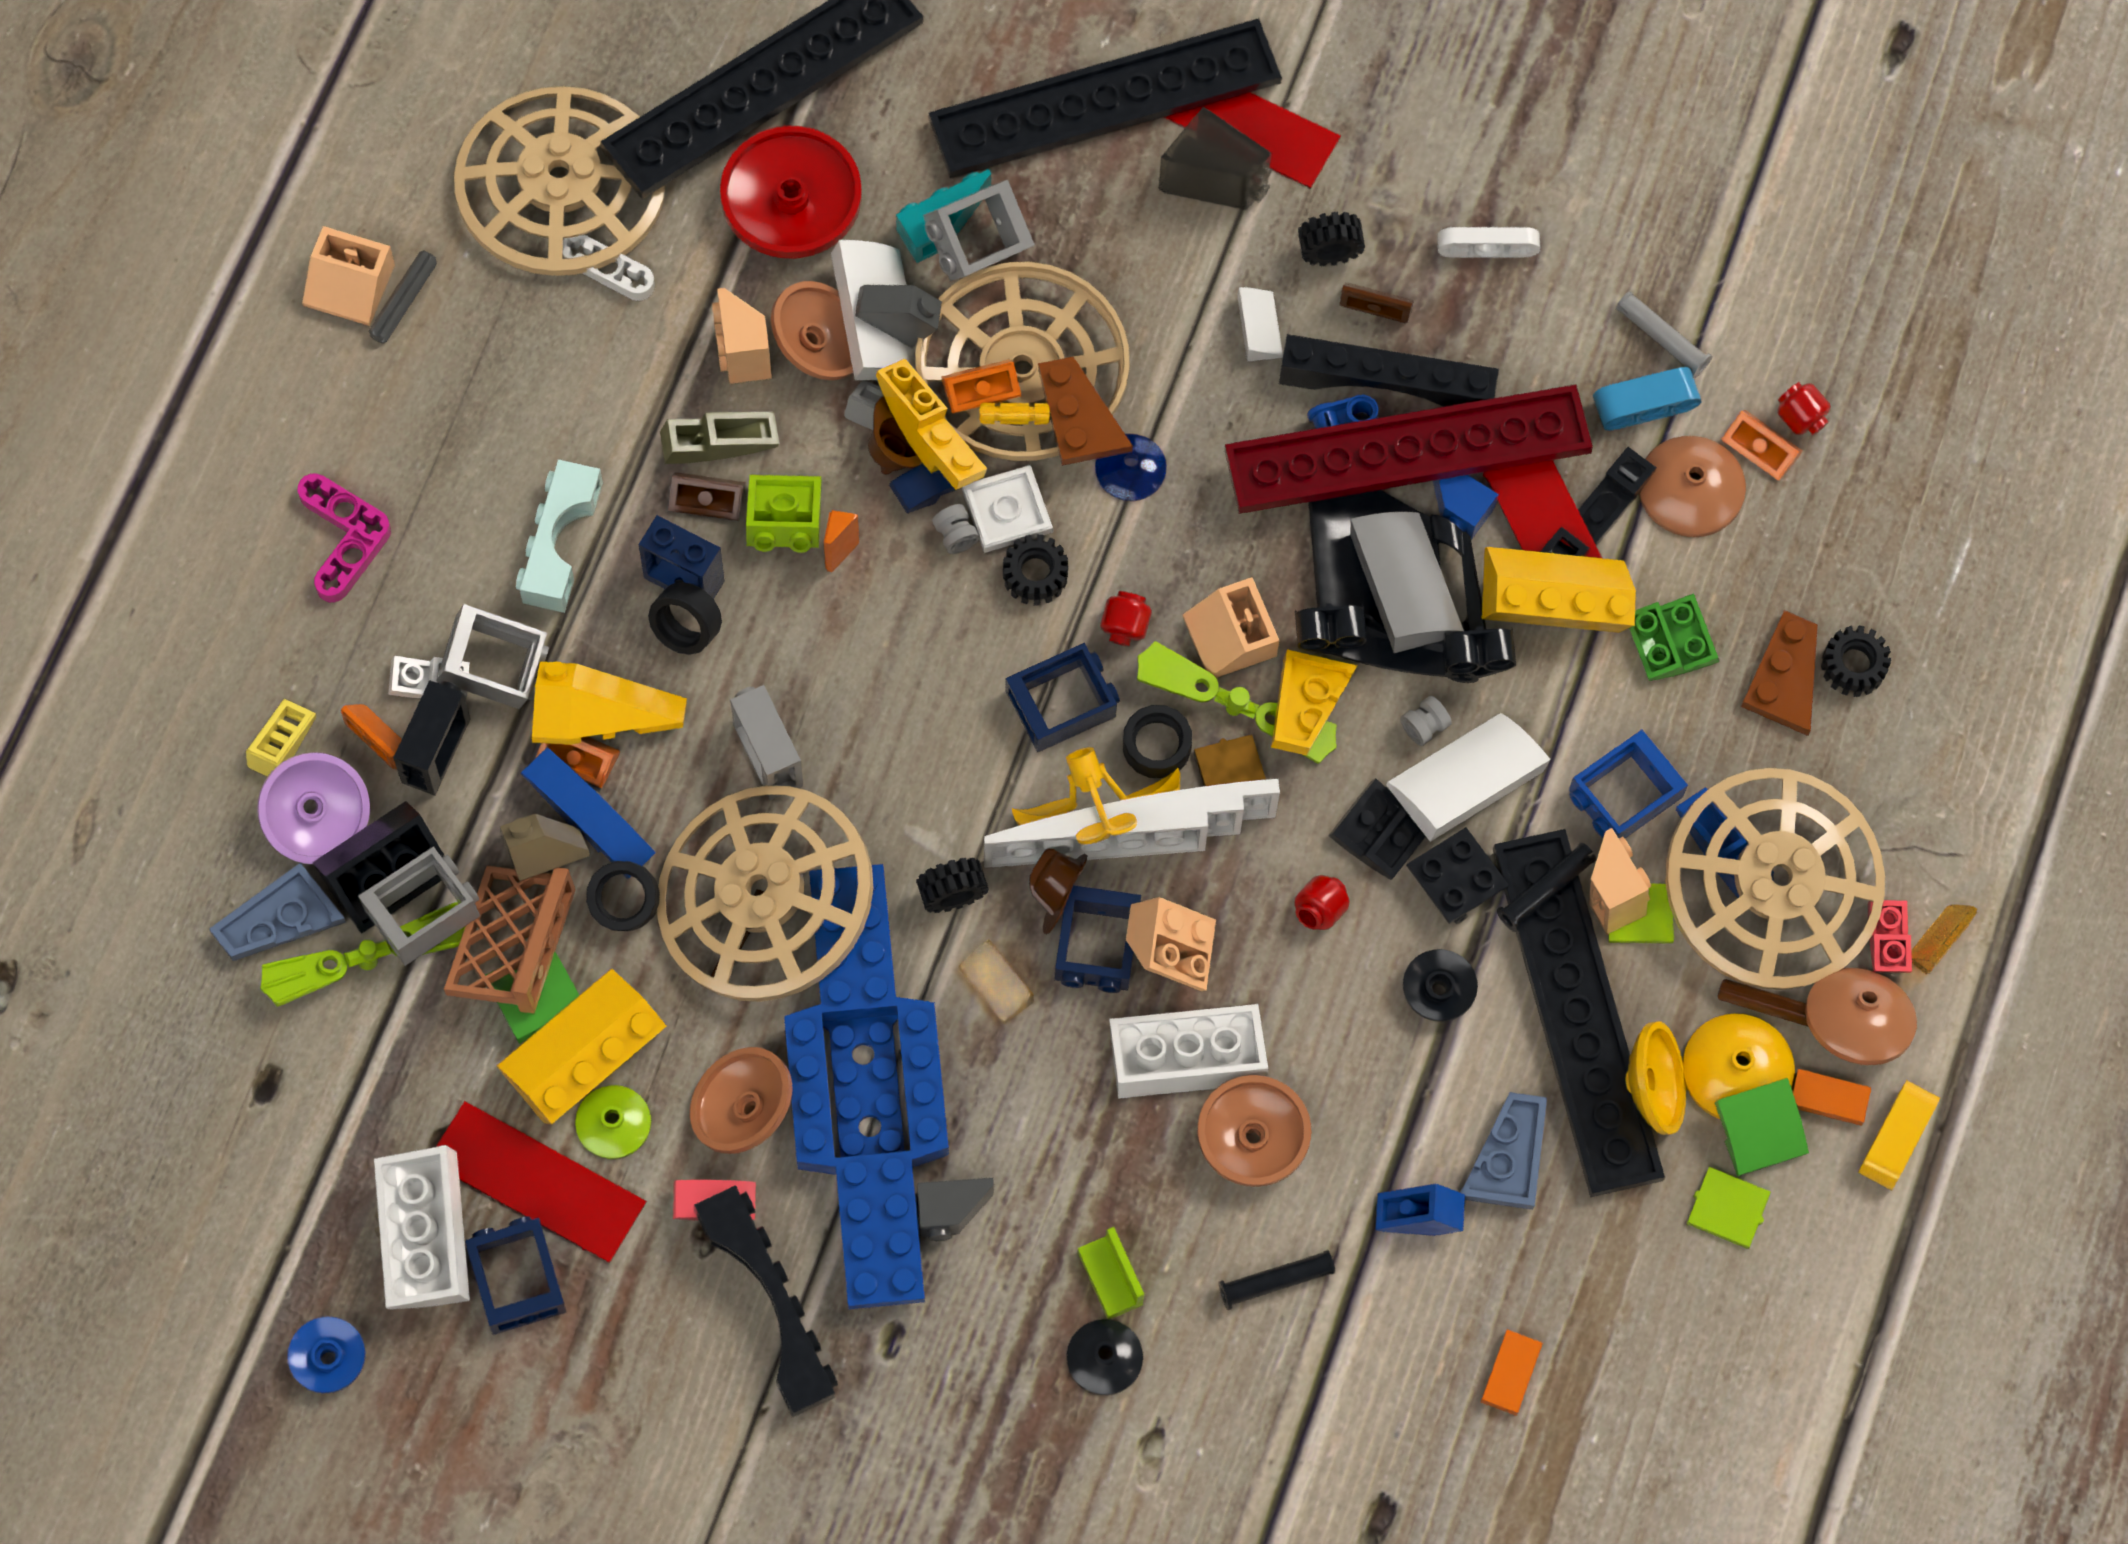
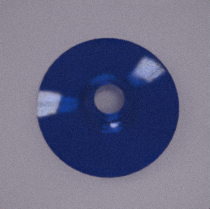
M1125 434L1133 445L1132 452L1096 459L1095 473L1101 487L1111 496L1124 501H1138L1153 495L1161 487L1166 476L1167 464L1162 450L1154 441L1138 434ZM1132 458L1136 459L1138 463L1134 466H1129L1125 463V460Z

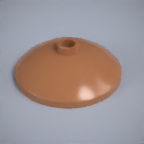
M815 281L798 282L786 288L776 299L771 312L772 332L781 352L799 370L818 379L839 380L853 374L838 290Z
M1680 436L1661 443L1646 457V460L1656 467V471L1639 493V498L1650 518L1665 530L1686 537L1708 536L1727 527L1740 512L1746 493L1744 473L1733 454L1719 443L1699 436ZM1693 472L1698 473L1701 479L1694 480L1689 474Z
M1843 968L1838 972L1832 973L1813 985L1806 1000V1021L1815 1039L1830 1053L1851 1063L1880 1065L1893 1061L1909 1048L1916 1033V1012L1907 994L1895 982L1871 970Z
M758 1047L741 1048L717 1060L701 1077L691 1099L690 1122L697 1138L710 1149L725 1154L741 1153L764 1142L779 1127L790 1106L792 1079L787 1066L774 1053Z
M1260 1075L1241 1076L1220 1085L1205 1101L1198 1120V1141L1202 1154L1208 1164L1223 1178L1243 1186H1268L1287 1178L1303 1162L1311 1141V1121L1301 1098L1284 1083ZM1249 1133H1256L1260 1140L1257 1143H1250L1246 1136Z

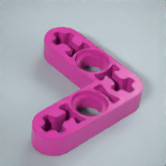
M317 473L308 474L298 484L297 491L302 504L307 509L346 532V535L314 578V585L318 596L326 602H338L349 593L388 541L391 535V527L387 516L382 511L323 475ZM320 486L322 495L329 499L327 506L324 498L317 494L312 495L310 498L308 489L315 490ZM342 502L351 503L354 506L353 513L348 517H338L334 514L338 504ZM361 515H363L364 521L374 526L379 522L381 531L373 530L368 534L367 526L360 521ZM351 548H357L363 552L361 560L354 564L346 563L343 560L344 553ZM336 565H338L340 569H342V572L340 574L338 573ZM337 577L339 587L336 589L331 586L326 590L324 581L332 582Z

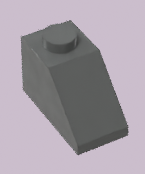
M863 285L859 288L855 316L913 348L917 345L918 338H923L924 340L938 330L942 301L914 285Z
M979 1178L917 1183L921 1237L928 1236L931 1241H944L951 1239V1235L959 1234L994 1195V1179Z

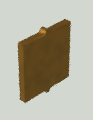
M1252 735L1228 741L1222 738L1219 743L1194 749L1204 786L1266 780Z

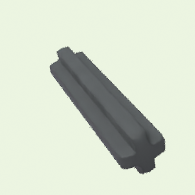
M426 251L419 252L370 327L369 333L371 338L380 343L388 341L437 265L435 256Z

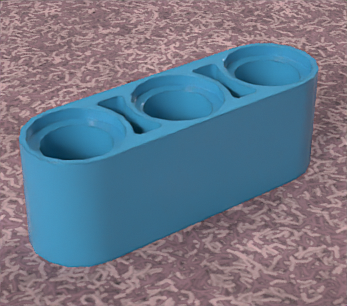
M1688 367L1675 368L1611 384L1597 390L1593 394L1603 428L1608 431L1685 413L1695 409L1702 402L1691 369Z

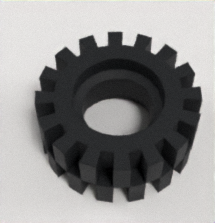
M1332 212L1331 215L1326 216V213L1319 214L1320 218L1318 219L1315 217L1309 218V222L1304 221L1301 224L1302 227L1298 228L1302 258L1305 262H1310L1311 265L1319 263V266H1326L1327 263H1331V266L1337 265L1339 261L1346 263L1349 262V258L1355 259L1358 257V254L1364 252L1365 243L1361 220L1355 214L1349 216V212H1343L1341 215H1338V212Z
M1037 534V540H1032L1031 535H1026L1024 542H1021L1020 539L1014 541V548L1009 546L1006 551V557L1003 560V580L1005 579L1007 591L1011 589V596L1015 599L1021 596V603L1028 604L1029 599L1034 600V605H1040L1041 599H1045L1046 604L1052 602L1053 595L1057 598L1062 593V587H1066L1068 577L1067 554L1064 555L1063 547L1061 545L1056 547L1055 540L1051 537L1047 542L1044 541V535ZM1030 559H1041L1047 563L1050 572L1043 580L1031 581L1021 571L1023 564Z
M1858 625L1856 631H1853L1852 626L1846 627L1843 633L1841 630L1837 631L1834 637H1831L1822 656L1821 670H1826L1823 677L1826 682L1830 679L1833 681L1831 687L1835 691L1839 686L1842 687L1843 691L1841 694L1846 696L1849 691H1854V697H1860L1862 691L1866 695L1872 693L1874 687L1877 689L1881 685L1891 664V658H1888L1891 652L1889 646L1883 647L1886 640L1882 636L1876 639L1874 636L1877 631L1873 629L1870 630L1869 634L1864 633L1865 626ZM1849 650L1863 652L1869 659V668L1860 673L1847 669L1843 663V654Z
M960 858L956 862L955 860H950L945 865L940 863L936 865L935 869L929 868L926 870V873L920 874L918 876L919 879L916 880L925 910L930 913L933 911L934 913H940L942 910L949 912L952 908L960 909L965 904L971 905L975 903L974 900L983 898V895L987 894L989 890L980 860H975V858H969L968 860Z

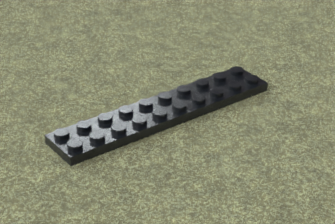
M828 0L600 141V149L641 199L920 26L923 24L924 16L910 0Z
M1258 18L929 112V121L951 179L1281 84L1282 76Z
M1566 829L1494 844L1493 853L1498 870L1509 884V887L1504 889L1508 904L1572 851ZM1578 875L1519 924L1520 928L1516 935L1591 1198L1662 1182L1665 1175L1651 1127L1637 1109L1632 1094L1626 1086V1073L1628 1071L1630 1053Z

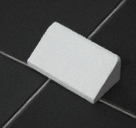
M1248 287L1239 288L1238 303L1247 361L1283 358L1273 292Z

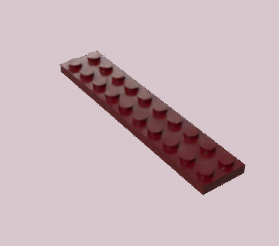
M1575 384L1225 444L1224 452L1238 513L1242 514L1592 454L1593 445L1577 385Z

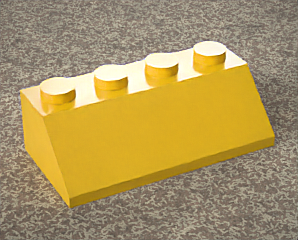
M1485 547L1483 620L1616 633L1635 626L1636 589L1625 561Z
M610 969L496 1066L544 1124H553L667 1026L648 1002L618 973Z

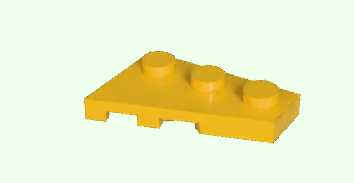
M1287 649L1283 659L1271 748L1307 756L1358 665Z

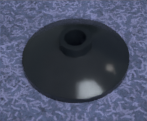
M1444 949L1429 950L1418 955L1408 965L1403 978V992L1409 1006L1423 1018L1437 1022L1451 1021L1465 1014L1473 1005L1478 990L1477 977L1470 963L1461 955ZM1440 984L1445 988L1446 992L1442 995L1435 994L1432 987Z
M1100 1319L1085 1324L1073 1335L1067 1349V1366L1072 1378L1080 1387L1097 1395H1113L1126 1390L1136 1381L1143 1365V1350L1138 1337L1129 1327L1115 1320ZM1102 1348H1108L1112 1351L1113 1356L1108 1360H1103L1099 1357L1098 1352Z

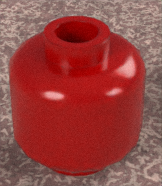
M1797 382L1777 400L1780 403L1778 407L1779 417L1796 435H1803L1809 431L1814 436L1829 423L1826 416L1830 412L1831 405L1812 383L1802 385L1800 382Z
M1118 591L1117 596H1111L1107 599L1100 628L1110 635L1109 642L1130 647L1131 641H1141L1145 638L1152 615L1151 607L1145 604V597L1125 591Z
M1318 875L1314 876L1296 895L1294 902L1295 913L1298 920L1305 927L1312 930H1328L1348 910L1350 900L1345 885L1339 879Z

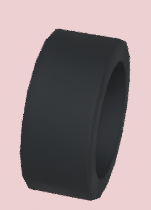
M684 582L670 584L651 604L648 614L650 627L656 638L667 648L687 655L700 653L719 633L722 624L721 612L715 600L700 587ZM670 605L680 606L688 610L697 620L701 632L691 631L676 621L671 613Z
M1149 705L1139 709L1128 719L1123 732V754L1127 763L1137 773L1148 778H1164L1174 772L1177 767L1181 770L1186 765L1192 749V730L1187 719L1178 710L1166 705ZM1151 723H1162L1172 727L1179 738V747L1176 753L1165 760H1151L1144 757L1136 746V736L1139 730Z
M614 861L602 866L592 875L587 886L586 903L591 915L600 925L612 931H633L643 927L654 917L659 906L660 890L655 877L645 867L630 861ZM619 874H628L635 877L642 884L645 892L641 910L628 918H617L610 915L604 908L601 900L605 883L610 878Z

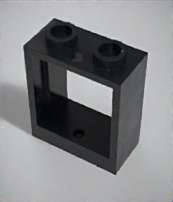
M429 680L393 757L402 784L436 796L471 719L464 693L455 684L447 681H441L439 684Z

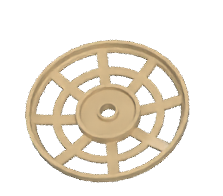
M566 86L546 87L524 92L505 100L491 109L474 125L465 138L455 166V197L460 216L468 231L485 250L497 259L515 268L535 274L552 276L577 275L587 272L589 268L600 269L616 262L620 254L626 255L631 252L648 235L656 223L664 203L666 185L653 192L646 211L638 223L628 231L615 215L627 201L632 186L614 165L601 164L596 149L600 147V141L633 122L639 116L623 103L605 94ZM546 97H557L556 108L536 111L521 117L517 121L504 114L507 110L525 102ZM571 97L602 103L624 116L608 124L591 113L570 109ZM555 118L553 133L535 138L524 129L525 126L536 121ZM569 118L587 122L600 130L587 139H583L578 135L568 133ZM490 122L501 128L503 132L492 145L486 164L465 167L471 146L479 133ZM511 137L525 147L518 158V162L497 163L501 150ZM556 167H564L569 171L563 178H555L550 175L551 170ZM517 176L521 192L508 204L498 189L496 177ZM482 178L486 180L489 197L499 213L485 228L477 220L469 205L465 191V181ZM602 178L622 180L616 196L606 206L596 195L601 186ZM531 203L541 210L550 212L549 225L532 222L520 216L519 213ZM586 205L595 214L593 218L584 222L564 226V213L577 210ZM510 222L515 227L529 234L549 238L548 258L534 257L518 252L502 244L495 237ZM605 225L617 239V242L593 254L563 259V238L585 235Z
M1008 262L992 265L962 278L947 289L938 298L942 301L939 321L942 317H945L959 330L950 347L948 368L926 367V356L932 334L924 340L923 338H918L915 350L916 372L928 386V381L942 382L941 376L976 368H958L960 353L967 339H970L982 349L980 366L1009 359L1014 361V364L1018 361L1028 362L1032 366V370L1029 373H1016L1021 397L997 402L995 406H1000V403H1029V407H1034V403H1046L1038 371V363L1064 358L1063 351L1057 340L1067 328L1078 340L1084 355L1073 357L1082 370L1086 369V376L1093 387L1095 386L1097 366L1118 362L1116 388L1107 407L1112 415L1118 409L1126 391L1130 369L1129 345L1125 329L1116 311L1107 299L1090 283L1069 271L1052 265L1035 262ZM1018 278L1049 281L1073 291L1074 294L1063 309L1043 301L1020 299ZM1004 280L1006 301L987 306L975 313L970 319H967L953 306L956 301L972 290L991 282ZM1086 301L1097 310L1107 323L1116 347L1095 352L1087 332L1074 319ZM1022 311L1040 313L1055 320L1046 331L1031 326H1024ZM1008 313L1009 328L1001 330L990 338L978 328L990 318ZM979 408L965 410L970 417L957 429L948 421L972 450L994 458L1012 461H1036L1059 456L1057 447L1041 450L1039 434L1053 430L1051 420L1046 425H1034V421H1029V425L1023 426L1000 424L998 421H995V424H982L979 420ZM983 425L1001 434L1024 436L1026 451L1014 452L996 449L976 442L969 437Z
M1764 768L1748 770L1730 776L1709 788L1691 804L1680 819L1671 838L1666 859L1665 883L1668 901L1675 922L1687 943L1702 960L1719 973L1739 983L1762 989L1785 990L1805 987L1843 969L1861 952L1871 938L1879 921L1885 897V872L1882 854L1875 835L1862 813L1846 796L1830 784L1812 775L1791 769ZM1782 779L1781 799L1761 800L1746 805L1741 809L1724 793L1734 786L1752 780ZM1797 781L1827 793L1840 803L1850 815L1837 825H1834L1819 811L1797 802ZM1713 802L1727 819L1721 823L1713 834L1705 855L1683 853L1684 844L1693 823L1704 808ZM1781 810L1779 831H1772L1763 835L1758 832L1747 818L1763 811ZM1796 813L1813 820L1826 833L1812 844L1802 836L1795 834ZM1735 827L1748 844L1742 850L1737 860L1718 857L1723 841ZM1858 827H1860L1865 835L1873 856L1876 874L1875 886L1856 882L1854 859L1845 837ZM1834 845L1837 846L1843 861L1845 879L1825 875L1821 855ZM1775 866L1783 867L1788 872L1789 880L1785 886H1779L1773 882L1771 871ZM1681 868L1703 871L1705 894L1715 914L1697 928L1689 916L1683 899L1680 881ZM1716 872L1731 874L1735 877V885L1740 897L1726 907L1723 905L1717 889ZM1823 890L1843 894L1837 912L1827 924H1825L1814 907L1819 901ZM1854 897L1872 901L1871 914L1864 930L1854 944L1843 953L1832 934L1838 930L1846 919ZM1748 909L1756 915L1767 919L1765 939L1748 932L1734 919ZM1800 916L1804 918L1814 933L1810 937L1798 941L1780 942L1783 921L1792 920ZM1724 927L1740 942L1754 949L1761 950L1762 956L1758 973L1748 971L1729 962L1716 952L1706 940ZM1818 944L1822 946L1831 962L1821 969L1803 975L1773 976L1778 954L1797 953L1813 948Z
M767 785L745 789L728 795L707 807L694 818L678 836L666 857L658 884L660 897L657 918L662 938L671 956L682 970L702 987L720 996L740 1001L762 1002L785 998L804 991L824 979L841 964L853 949L864 930L871 909L873 895V873L867 847L858 830L841 810L825 798L810 791L790 786ZM770 794L795 797L784 815L759 813L741 818L737 802L748 798ZM809 803L818 806L830 815L844 831L849 841L827 848L815 831L799 821ZM724 811L727 825L709 837L696 856L680 853L686 842L700 826L716 813ZM758 824L778 825L769 843L750 844L745 827ZM792 830L807 839L815 852L795 860L783 847ZM731 834L736 851L722 865L705 860L714 847ZM855 856L858 887L856 902L852 914L831 905L835 890L833 862ZM821 866L823 883L820 899L817 900L804 895L803 873ZM677 867L689 871L684 891L687 913L669 925L666 914V894L672 869ZM701 874L714 878L715 897L697 907L695 890L698 875ZM757 880H767L768 886L766 891L761 895L753 896L751 894L752 885ZM797 909L813 914L798 933L792 938L786 939L781 925L786 923L795 914ZM720 911L732 923L725 944L714 938L702 923V921ZM824 920L844 927L842 935L829 952L812 967L801 972L792 952L811 939ZM693 928L700 940L713 952L720 955L714 978L702 972L688 960L675 941L677 937ZM746 931L754 933L767 932L773 945L771 948L756 951L739 949ZM779 959L787 977L786 980L761 986H743L728 983L735 961L741 963H762Z

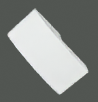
M394 656L391 660L388 695L421 698L429 680L441 683L436 680L443 658L433 657L431 661ZM462 661L460 670L469 673L470 662ZM462 690L461 692L464 693V696L466 698L467 691Z

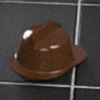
M881 396L874 407L873 432L869 438L868 450L873 460L881 466L882 474L888 475L893 471L917 467L922 461L899 428L884 396Z
M1048 848L1043 852L1031 871L1029 877L1031 894L1047 911L1043 923V933L1046 935L1057 924L1072 887L1087 862L1088 856L1085 853L1074 859Z

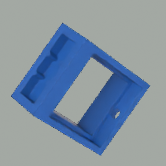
M1641 729L1573 777L1569 788V795L1573 804L1580 811L1585 810L1592 818L1593 827L1601 838H1604L1605 832L1613 828L1618 838H1627L1682 799L1688 784ZM1632 757L1661 792L1662 796L1619 826L1588 787Z

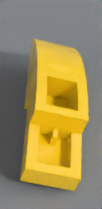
M902 359L877 370L876 378L892 415L908 443L930 473L939 470L955 490L983 478L987 470L986 466L944 418L948 408L906 359Z

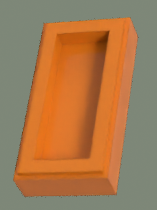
M1798 1069L1792 1092L1798 1110L1862 1126L1865 1121L1872 1087Z
M1507 1329L1481 1403L1517 1416L1543 1343Z

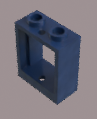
M656 515L638 544L644 579L664 589L670 584H674L676 580H682L684 583H691L700 587L714 599L725 582L721 547Z
M1085 642L1013 674L1005 680V692L1037 753L1116 717L1117 703L1120 702L1117 690L1111 682L1106 684L1101 674L1104 671L1101 660L1095 651L1089 652ZM1080 667L1100 706L1048 729L1028 690Z
M1073 885L1064 907L1054 980L1061 981L1062 985L1071 988H1081L1084 984L1098 986L1099 990L1107 993H1119L1120 990L1128 991L1134 952L1127 941H1125L1121 969L1067 962L1068 946L1074 912L1129 919L1131 904L1141 902L1142 895Z
M521 1217L511 1221L509 1227L497 1231L494 1228H485L472 1234V1238L465 1240L487 1320L493 1335L567 1313L539 1218L532 1220L531 1217ZM534 1236L550 1292L495 1309L479 1252Z

